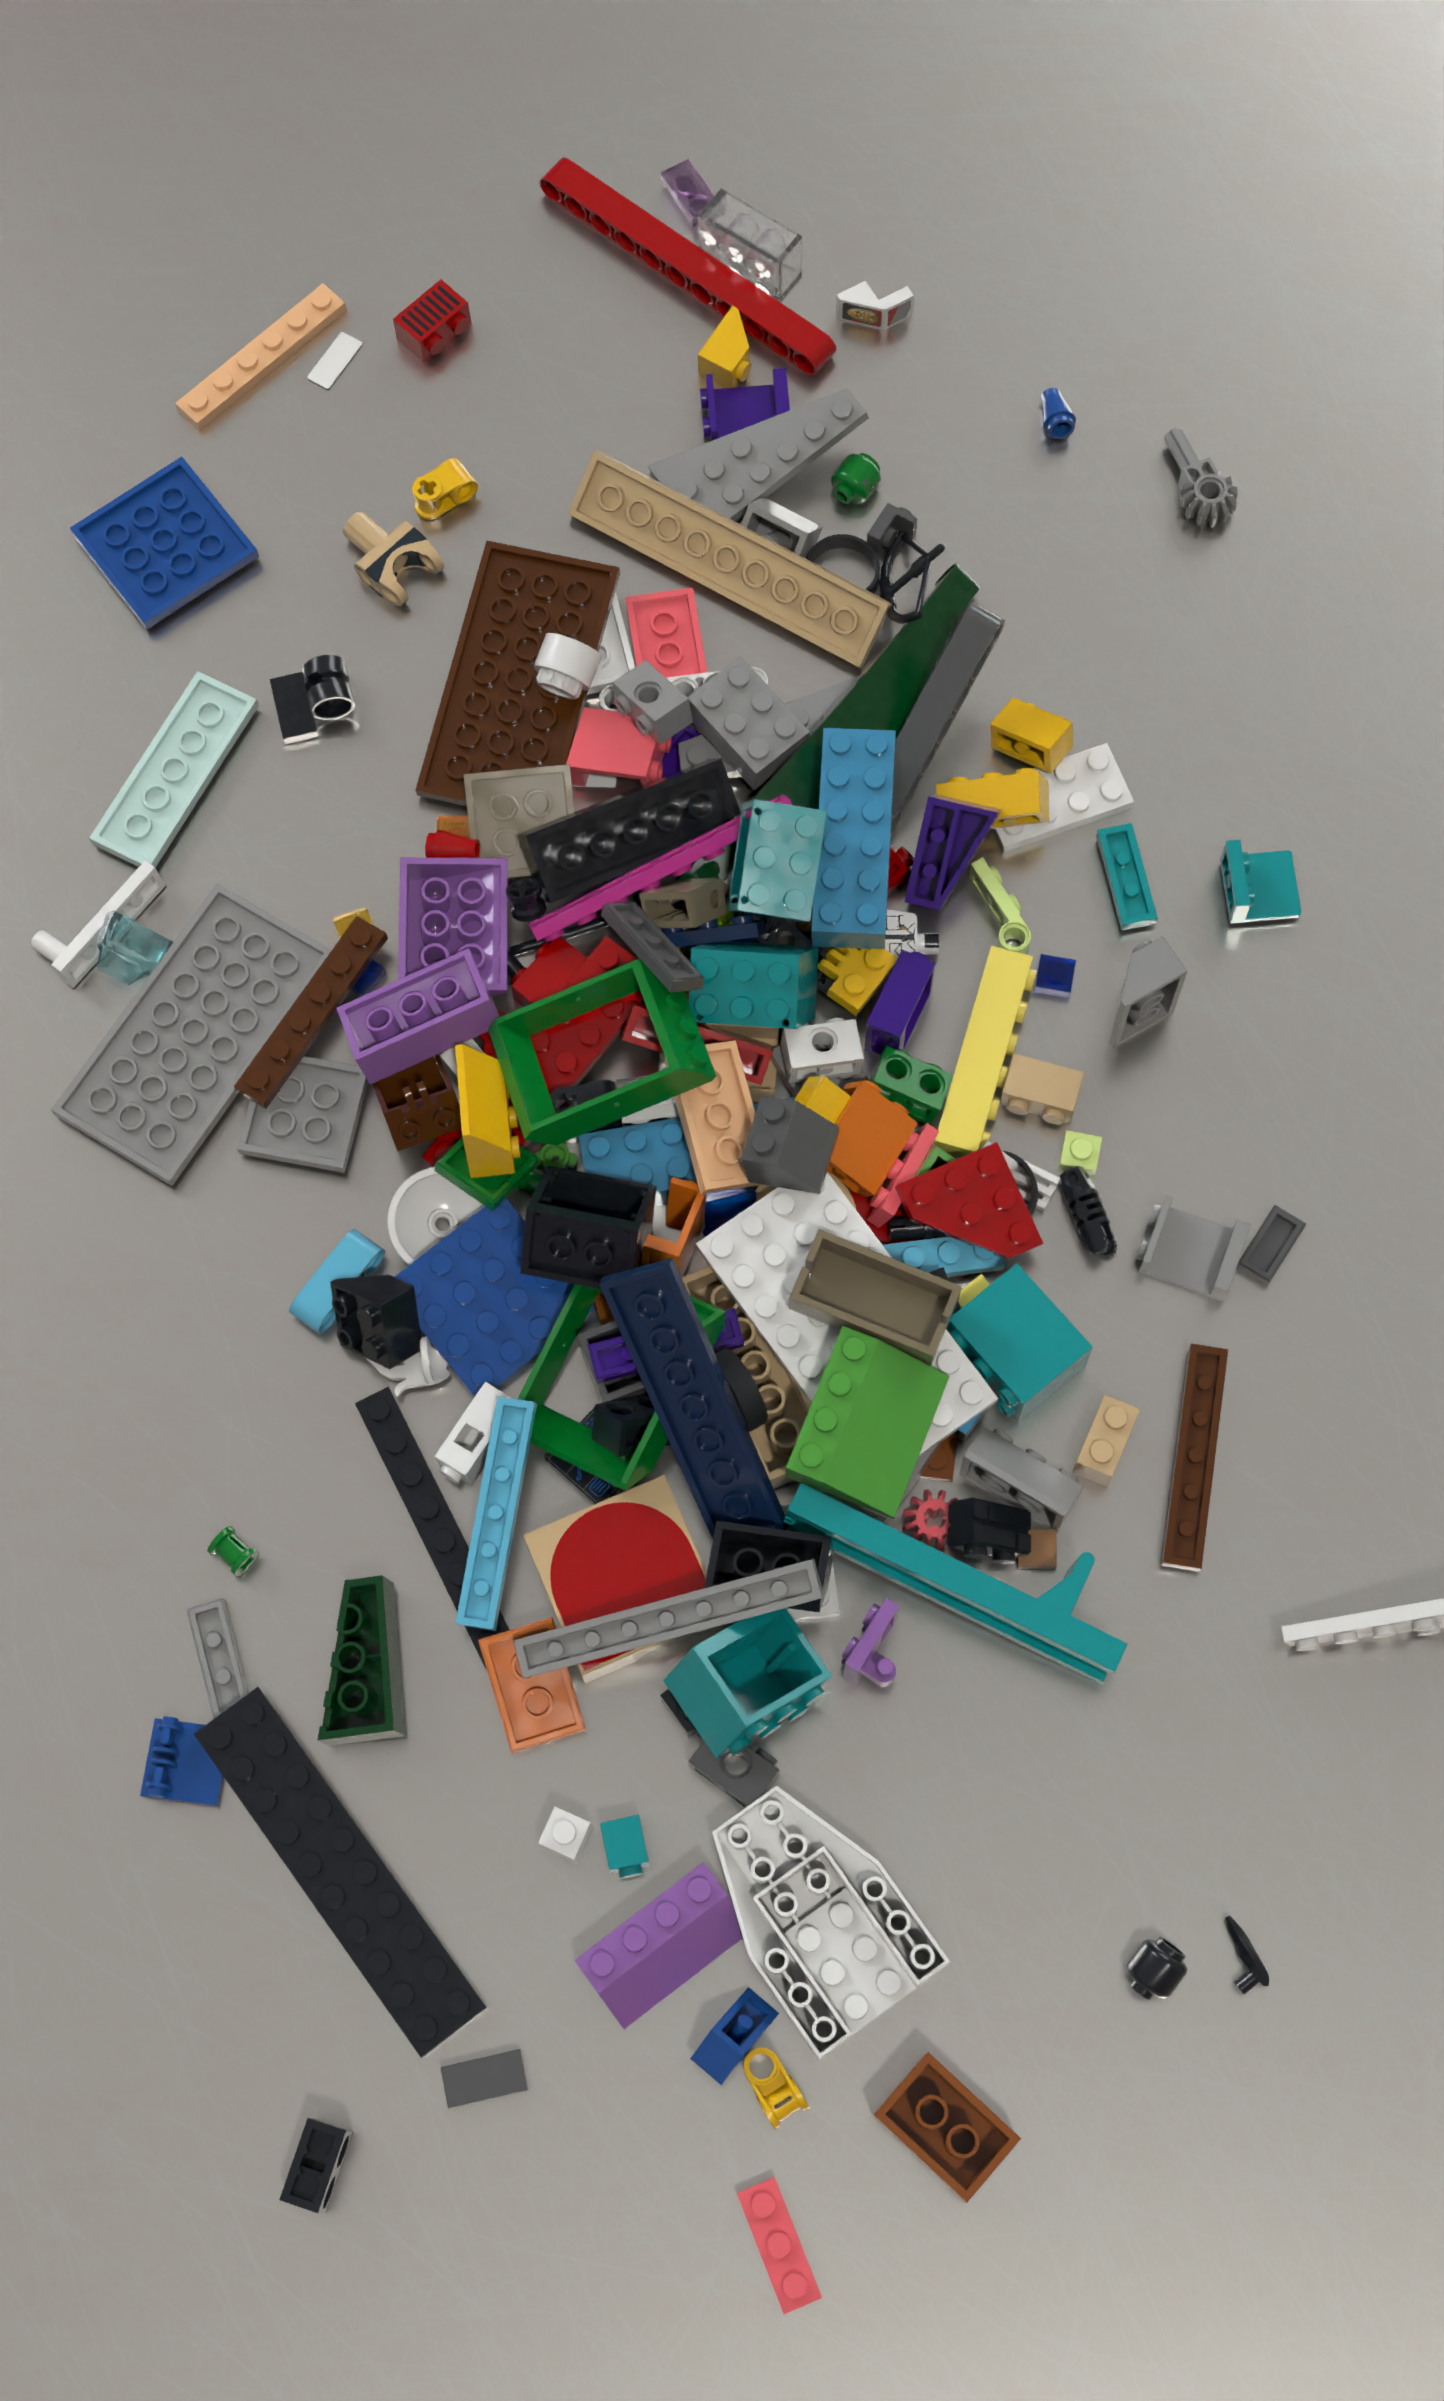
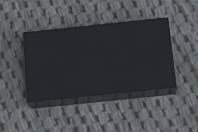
M302 672L269 679L285 745L319 737L315 718L311 715L307 697L308 691L305 687Z

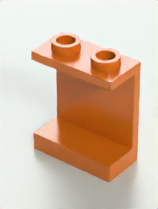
M867 1080L846 1083L843 1090L850 1094L851 1098L835 1123L840 1131L827 1171L837 1177L850 1192L863 1197L875 1196L918 1123L908 1116L909 1111L904 1106L893 1101L890 1102L881 1094L882 1090L876 1084Z
M672 1177L669 1186L665 1225L682 1230L677 1243L648 1234L643 1245L641 1266L673 1258L681 1277L684 1276L702 1232L707 1194L700 1195L696 1182Z

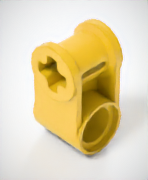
M450 458L414 481L412 494L416 499L415 511L422 519L435 520L459 504L470 500L478 490V483L458 459Z
M756 2048L746 2055L743 2061L745 2076L755 2091L756 2099L774 2129L779 2128L780 2121L797 2110L802 2109L805 2111L809 2108L791 2076H788L773 2051L767 2048ZM758 2054L767 2055L773 2063L771 2074L763 2079L754 2077L750 2071V2062ZM789 2096L791 2097V2099L783 2105L779 2106L776 2109L774 2108V2106L779 2102L783 2101Z

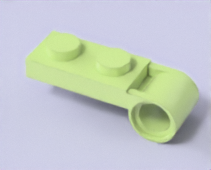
M983 857L970 864L968 879L1001 927L997 947L1028 955L1031 932L1020 916L1022 910L1017 898L1013 894H1007L1002 886L1001 875L994 866L989 867ZM1008 939H1016L1019 942H1021L1022 945L1019 947H1011L1007 945L1005 941Z

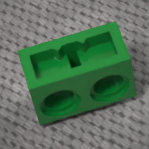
M886 1046L875 1062L869 1081L876 1084L882 1090L881 1094L890 1102L893 1101L904 1106L909 1111V1117L924 1124H931L941 1111L953 1075L943 1071L938 1065L925 1063L911 1057L901 1049L897 1050ZM888 1072L895 1075L897 1079L892 1078ZM921 1087L926 1088L930 1093L925 1092Z

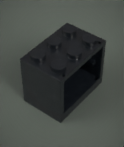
M547 1165L526 1208L520 1273L601 1289L599 1283L604 1276L641 1267L643 1245L647 1235H651L657 1186Z

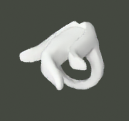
M428 1336L420 1339L419 1353H416L392 1369L367 1359L387 1379L402 1381L395 1387L397 1398L406 1389L438 1384L450 1376L447 1370V1363L431 1347Z

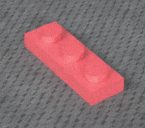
M926 1123L917 1132L913 1131L903 1148L902 1155L899 1159H896L887 1174V1183L884 1187L881 1186L870 1200L869 1205L873 1209L867 1221L879 1228L894 1217L901 1204L895 1186L916 1176L939 1130Z
M775 2177L737 2193L783 2314L821 2299L820 2291Z

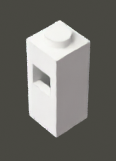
M487 1382L480 1388L434 1456L441 1467L439 1472L457 1484L460 1480H463L472 1485L484 1467L497 1397L511 1398Z

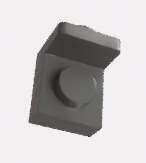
M887 503L867 533V543L873 547L879 557L885 547H891L900 531H905L908 537L913 540L916 535L917 518L909 510L902 507L897 508Z

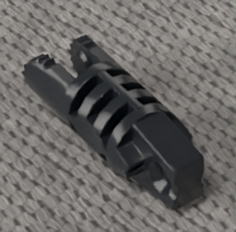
M1075 1166L1060 1174L1066 1203L1070 1208L1075 1225L1078 1227V1232L1083 1237L1090 1253L1093 1255L1101 1254V1256L1105 1257L1116 1254L1118 1245L1110 1227V1219L1102 1205L1099 1193L1085 1169L1081 1166Z

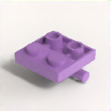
M885 1598L881 1606L873 1604L862 1623L864 1626L861 1631L864 1634L860 1640L853 1637L842 1654L843 1659L841 1663L844 1665V1678L856 1685L863 1675L881 1687L888 1686L894 1681L896 1675L894 1663L877 1653L897 1620L899 1605L888 1598Z

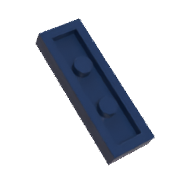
M751 914L731 917V924L718 925L717 919H713L697 928H661L662 932L676 947L755 938L766 934L764 919L753 921Z

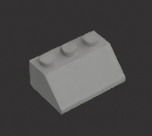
M1163 936L1153 942L1149 939L1145 940L1132 950L1109 1041L1113 1048L1174 1013L1187 969Z
M985 1427L965 1453L959 1474L1013 1507L1027 1509L1031 1512V1518L1050 1529H1056V1533H1058L1084 1486L1078 1483V1477L1068 1470L1060 1468L1057 1471L1045 1464L1046 1459L1032 1449L1024 1451L1012 1444L1014 1440L1005 1432L994 1429L992 1432Z

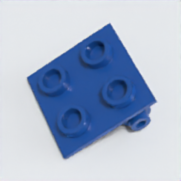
M164 1716L163 1719H154L140 1796L218 1806L223 1775L194 1735V1733L205 1726L204 1724L180 1722L178 1718Z

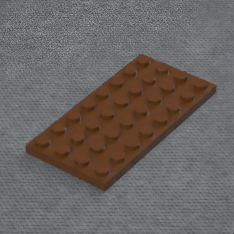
M486 541L416 786L417 796L467 806L463 774L566 764L588 691L582 690L579 698L575 700L550 693L537 685L536 676L538 672L533 666L546 633L560 634L575 639L599 652L620 576L619 567Z

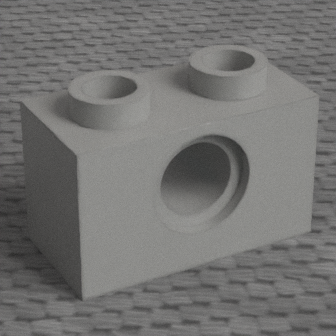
M647 660L613 682L616 695L614 704L618 711L625 717H631L643 735H650L659 744H662L693 723L689 698Z

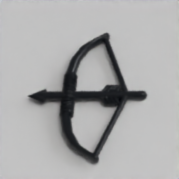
M900 531L885 555L879 580L881 592L879 597L892 603L887 611L890 620L904 624L923 618L921 610L931 562L945 550L944 544H938L927 553L912 541L905 531ZM904 542H906L922 556L913 562L910 570L893 584L890 577L891 568L897 553ZM923 573L916 610L904 615L898 613L896 610L895 593L912 578H918Z

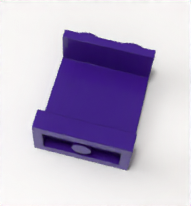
M786 368L772 369L773 385L714 389L713 375L706 374V388H700L701 409H708V417H702L704 438L710 437L711 441L790 411Z

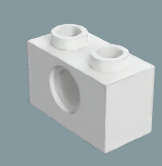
M833 1018L822 1024L809 1025L807 1023L798 1029L784 1028L781 1048L788 1083L806 1081L809 1076L831 1078L860 1074L864 1057L856 1019ZM823 1044L829 1048V1051L820 1052L813 1046Z

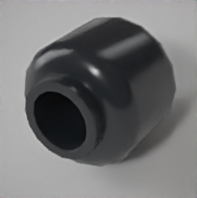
M1159 1937L1157 1941L1153 1939L1145 1940L1127 1965V1971L1134 1979L1130 1986L1148 2000H1151L1153 1995L1162 1999L1169 1998L1187 1974V1967L1183 1961L1186 1957L1185 1954L1162 1937Z

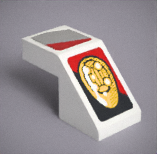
M863 281L836 295V316L839 320L885 330L913 316L914 295L906 286L878 300L867 282Z

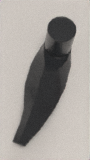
M1231 1916L1226 1917L1229 1931L1238 1947L1239 1957L1249 1969L1234 1983L1244 1995L1259 1982L1263 1986H1269V1974L1248 1936Z

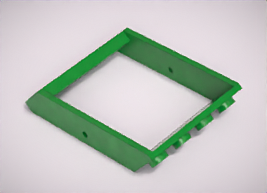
M641 959L627 963L496 1018L488 1028L526 1141L559 1145L709 1083L717 1076L685 992L670 993ZM640 990L669 1067L556 1114L530 1036Z
M575 1284L518 1400L532 1401L537 1404L531 1444L611 1483L615 1487L627 1491L653 1471L668 1441L656 1411L635 1453L618 1457L592 1440L591 1428L543 1405L598 1292L603 1294L601 1289ZM690 1296L713 1348L725 1325L726 1312Z

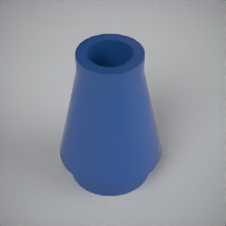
M1058 388L1046 389L1041 394L1043 429L1051 438H1066L1075 429L1076 417L1063 399Z

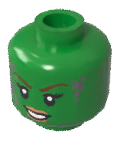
M853 453L846 456L831 476L834 495L845 504L853 503L860 505L865 503L881 482L880 466L875 459L865 453Z

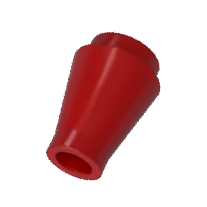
M437 830L436 833H429L426 838V858H479L480 842L478 839H470Z

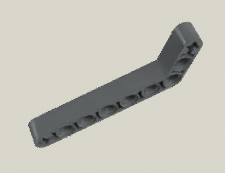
M972 603L963 615L896 740L891 834L900 821L1003 630L1005 619L975 603Z

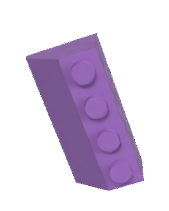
M469 948L337 1007L355 1061L370 1085L453 1048L455 1045L488 1032V1028L493 1021L500 1017Z
M703 1862L574 1961L625 2030L743 1939L732 1900Z

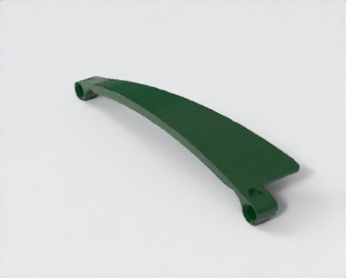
M957 563L948 568L936 581L935 589L923 602L921 610L923 618L908 622L901 628L844 697L753 799L770 801L784 794L789 797L794 806L819 809L823 728L895 730L897 738L933 670L958 616L980 589V586ZM734 841L724 846L725 852L714 859L706 861L703 857L691 863L693 868L678 876L676 881L688 878H719L724 881L733 869L737 842Z

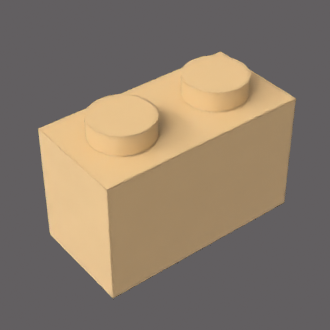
M1013 1053L1000 1105L1006 1107L1008 1111L1014 1114L1026 1115L1030 1113L1042 1116L1044 1121L1051 1124H1062L1063 1122L1070 1124L1084 1072Z
M1105 1394L1072 1473L1108 1487L1140 1409Z

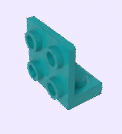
M1241 840L1226 841L1220 862L1230 924L1300 917L1301 906L1292 852L1285 850L1248 854L1247 852H1242Z

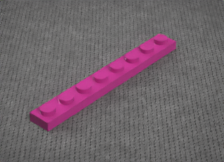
M784 794L769 801L792 805L789 797ZM746 812L745 817L750 818L751 813ZM741 815L528 923L536 940L539 941L544 938L545 942L552 941L565 933L563 928L575 922L580 926L597 917L595 912L602 909L603 904L628 902V895L638 890L642 893L658 887L661 884L659 879L671 873L674 877L680 876L693 868L691 863L703 857L708 861L725 852L724 846L734 841L737 842Z

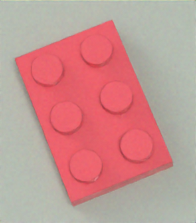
M693 587L625 597L636 666L647 660L665 678L707 673Z

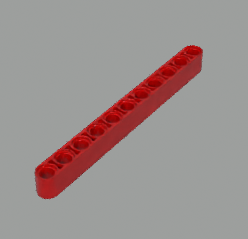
M562 157L540 179V187L548 198L723 318L732 306L738 308L745 333L807 375H815L836 353L837 349L834 341L825 332L570 159Z

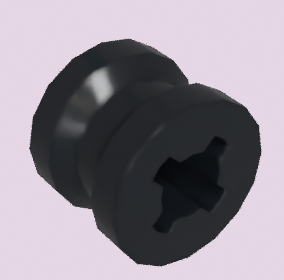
M522 878L508 885L506 894L508 900L513 903L511 913L515 920L529 922L545 914L547 907L545 900L540 897L542 887L537 879Z

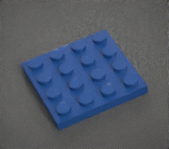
M182 456L70 527L74 538L146 630L259 557L256 547Z
M507 1198L494 1211H491L486 1206L395 1276V1278L414 1286L420 1331L425 1337L428 1336L431 1345L473 1397L476 1396L485 1382L495 1388L541 1353L575 1285L520 1273L525 1220ZM591 1306L588 1314L595 1309L593 1306Z

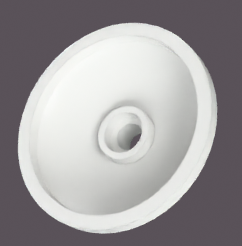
M435 1167L424 1169L409 1177L392 1198L387 1219L391 1243L401 1259L410 1265L485 1206L435 1172ZM438 1219L448 1221L449 1228L446 1231H439L436 1228L435 1222Z

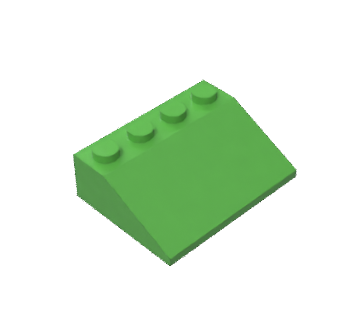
M842 1326L786 1466V1477L895 1519L949 1376L877 1338Z

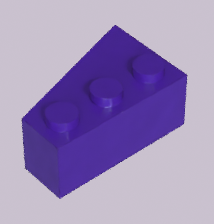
M937 794L928 796L904 902L940 910L946 904L1002 812V809Z

